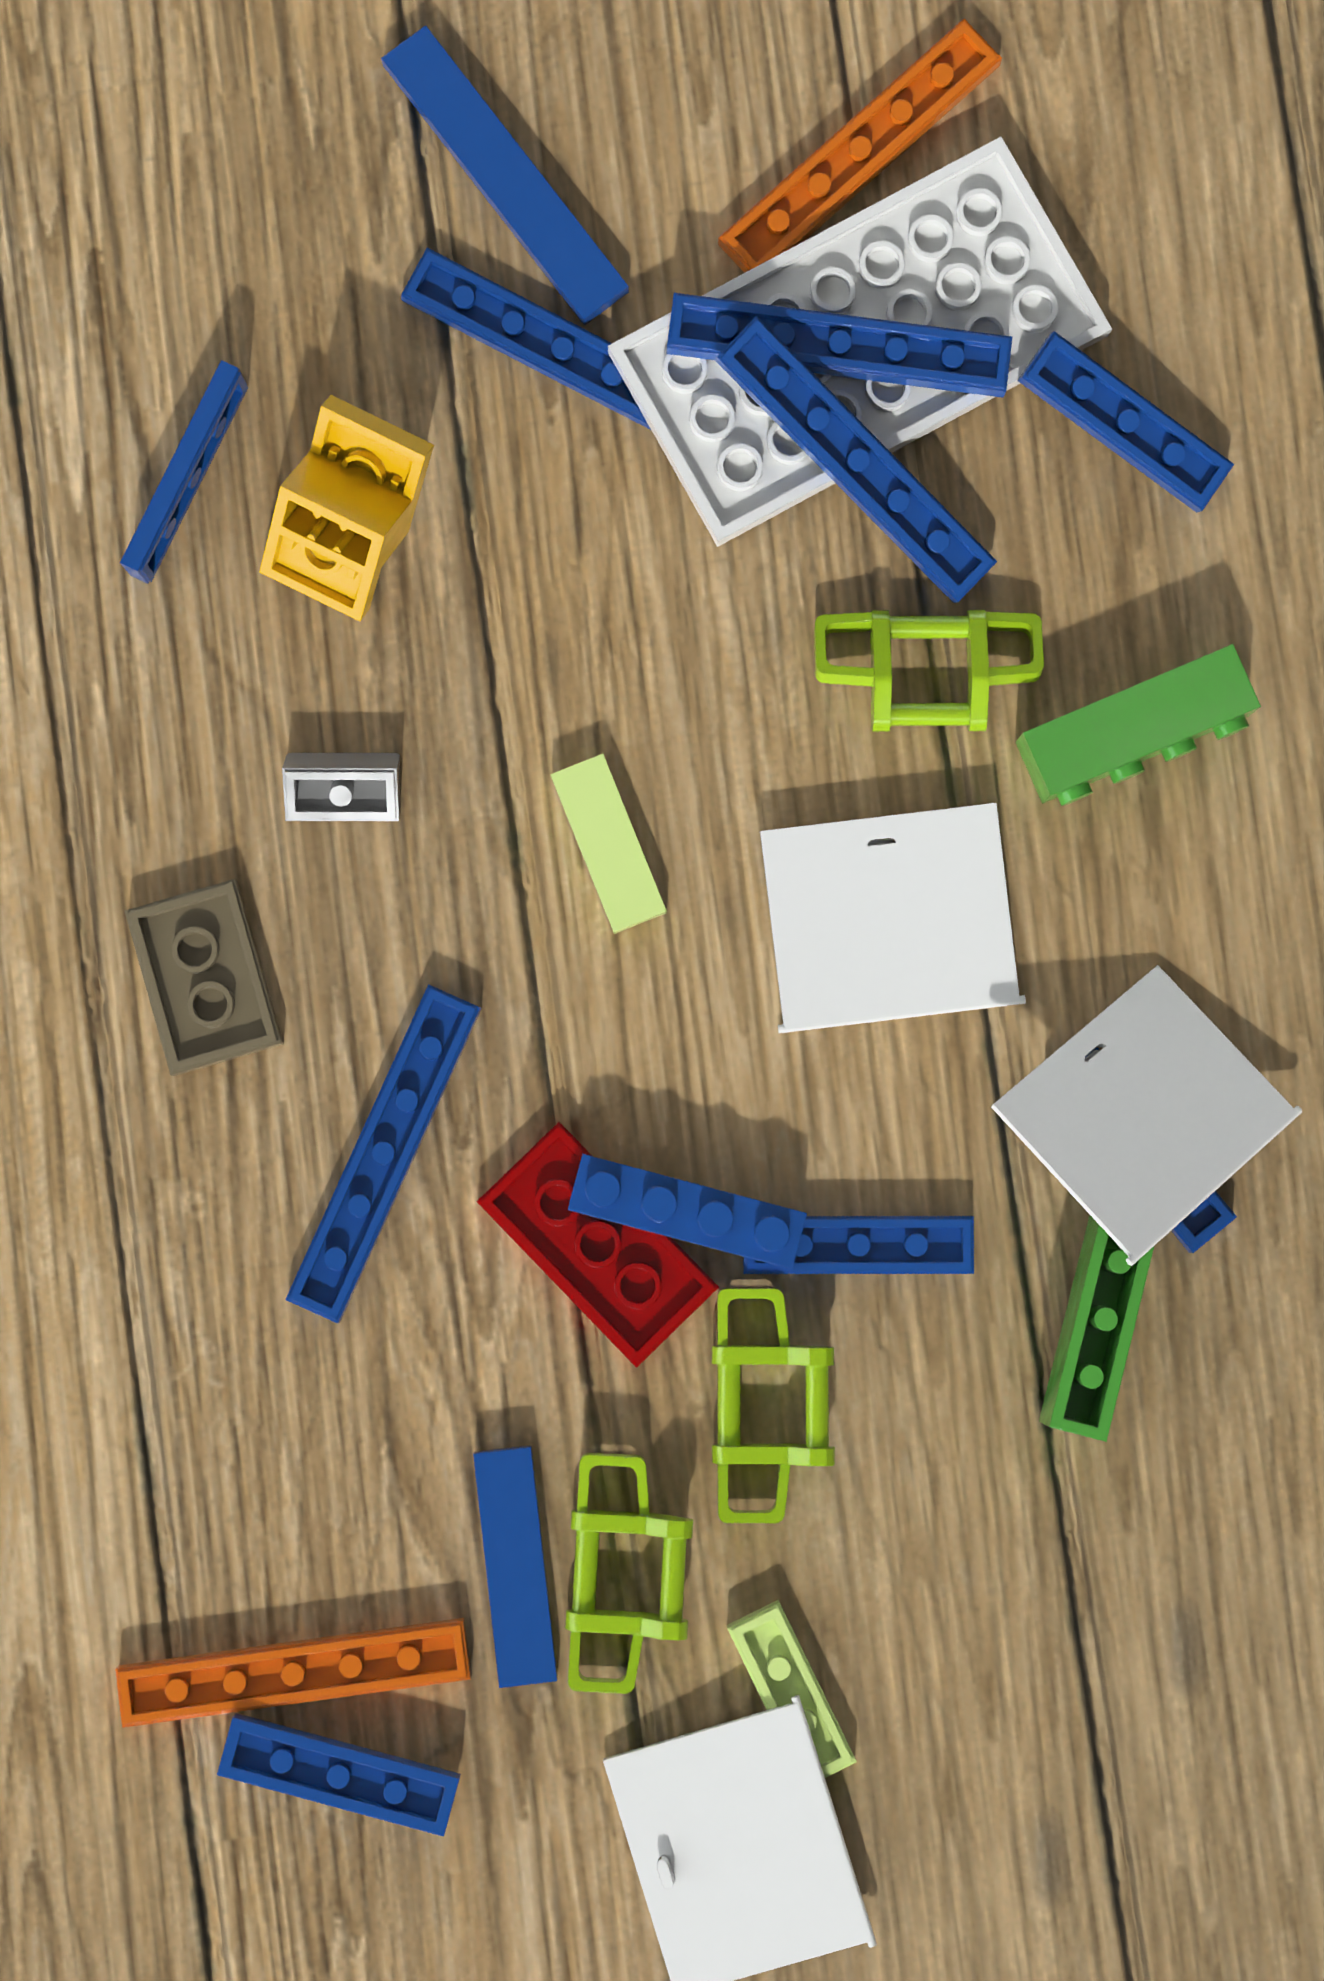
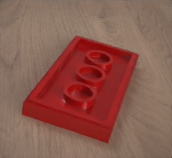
M558 1122L476 1202L637 1368L719 1286L673 1238L568 1210L582 1154L592 1155Z

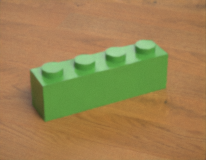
M1231 644L1023 732L1015 743L1042 804L1058 798L1061 806H1065L1093 793L1090 783L1109 775L1113 784L1122 782L1145 771L1142 761L1162 753L1165 762H1168L1197 749L1194 739L1214 731L1217 740H1220L1249 727L1246 717L1254 713L1261 705L1234 645Z
M1089 1215L1039 1422L1054 1429L1107 1442L1154 1246L1134 1265L1130 1266L1126 1262L1128 1255L1091 1215Z

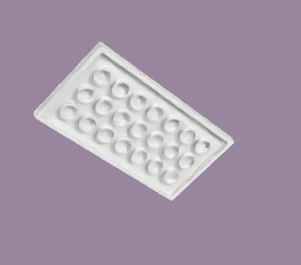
M1002 137L991 141L702 295L704 297L1012 336L1007 390L1020 384L1017 380L1051 332H1057L1082 351L1109 336L1112 330L1111 325ZM671 312L608 345L609 356L717 547L835 484L715 360L666 354ZM814 373L891 453L994 398L987 395Z

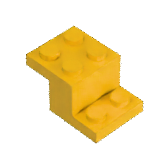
M330 395L321 405L310 451L280 486L259 572L361 621L370 609L382 566L409 532L434 444Z

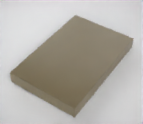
M236 879L125 910L171 1076L284 1044Z

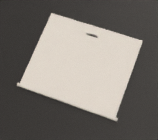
M997 803L760 831L783 1024L778 1025V1033L1026 1004L1025 995L1019 996Z
M1159 965L1153 968L991 1106L1128 1255L1126 1262L1130 1266L1134 1265L1302 1113V1109L1299 1106L1293 1108ZM1096 1047H1102V1048H1103V1049L1100 1050V1051H1099V1050H1094Z
M799 1695L791 1697L792 1703L603 1759L671 1981H734L860 1944L868 1943L870 1948L877 1945Z

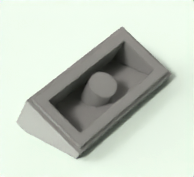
M288 753L282 767L285 821H399L400 755L398 753Z

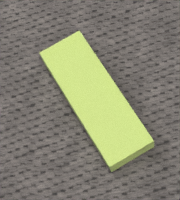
M604 754L550 774L613 933L616 934L666 914L667 910Z
M779 1599L728 1624L727 1629L766 1710L792 1703L791 1697L800 1696L825 1778L856 1763L855 1756Z

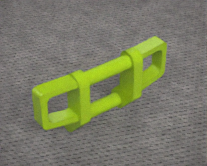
M889 610L823 614L816 618L814 627L815 677L819 682L827 684L871 686L872 732H890V726H967L968 731H986L989 686L1030 683L1040 679L1044 668L1042 621L1037 614L986 612L985 610H967L966 616H890ZM870 631L871 668L832 665L827 661L826 635L829 633ZM987 631L1023 632L1027 634L1030 641L1031 663L989 667ZM966 638L967 703H891V639Z
M722 1288L717 1294V1345L712 1346V1364H717L718 1444L712 1445V1463L717 1464L718 1516L723 1523H779L785 1516L790 1465H835V1447L829 1446V1366L834 1365V1347L790 1345L784 1296L777 1288ZM733 1299L771 1300L775 1310L779 1345H728V1304ZM741 1365L805 1366L806 1444H741ZM728 1464H779L775 1502L772 1508L769 1510L731 1509L728 1505Z
M585 1453L582 1455L579 1464L577 1510L571 1511V1529L576 1530L572 1609L566 1610L565 1629L571 1631L568 1686L571 1690L578 1692L627 1694L635 1686L643 1636L677 1641L688 1638V1620L683 1619L686 1544L687 1539L693 1538V1519L650 1513L647 1470L643 1457L628 1454ZM598 1465L632 1468L637 1475L639 1512L588 1510L591 1468ZM599 1532L646 1534L663 1538L659 1614L595 1610ZM581 1632L633 1635L627 1670L623 1677L617 1679L585 1677L580 1673Z

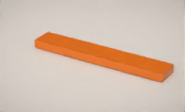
M964 18L718 238V245L745 273L804 242L1000 66L1002 57Z
M464 1618L119 1665L115 1669L122 1728L470 1680L472 1676Z

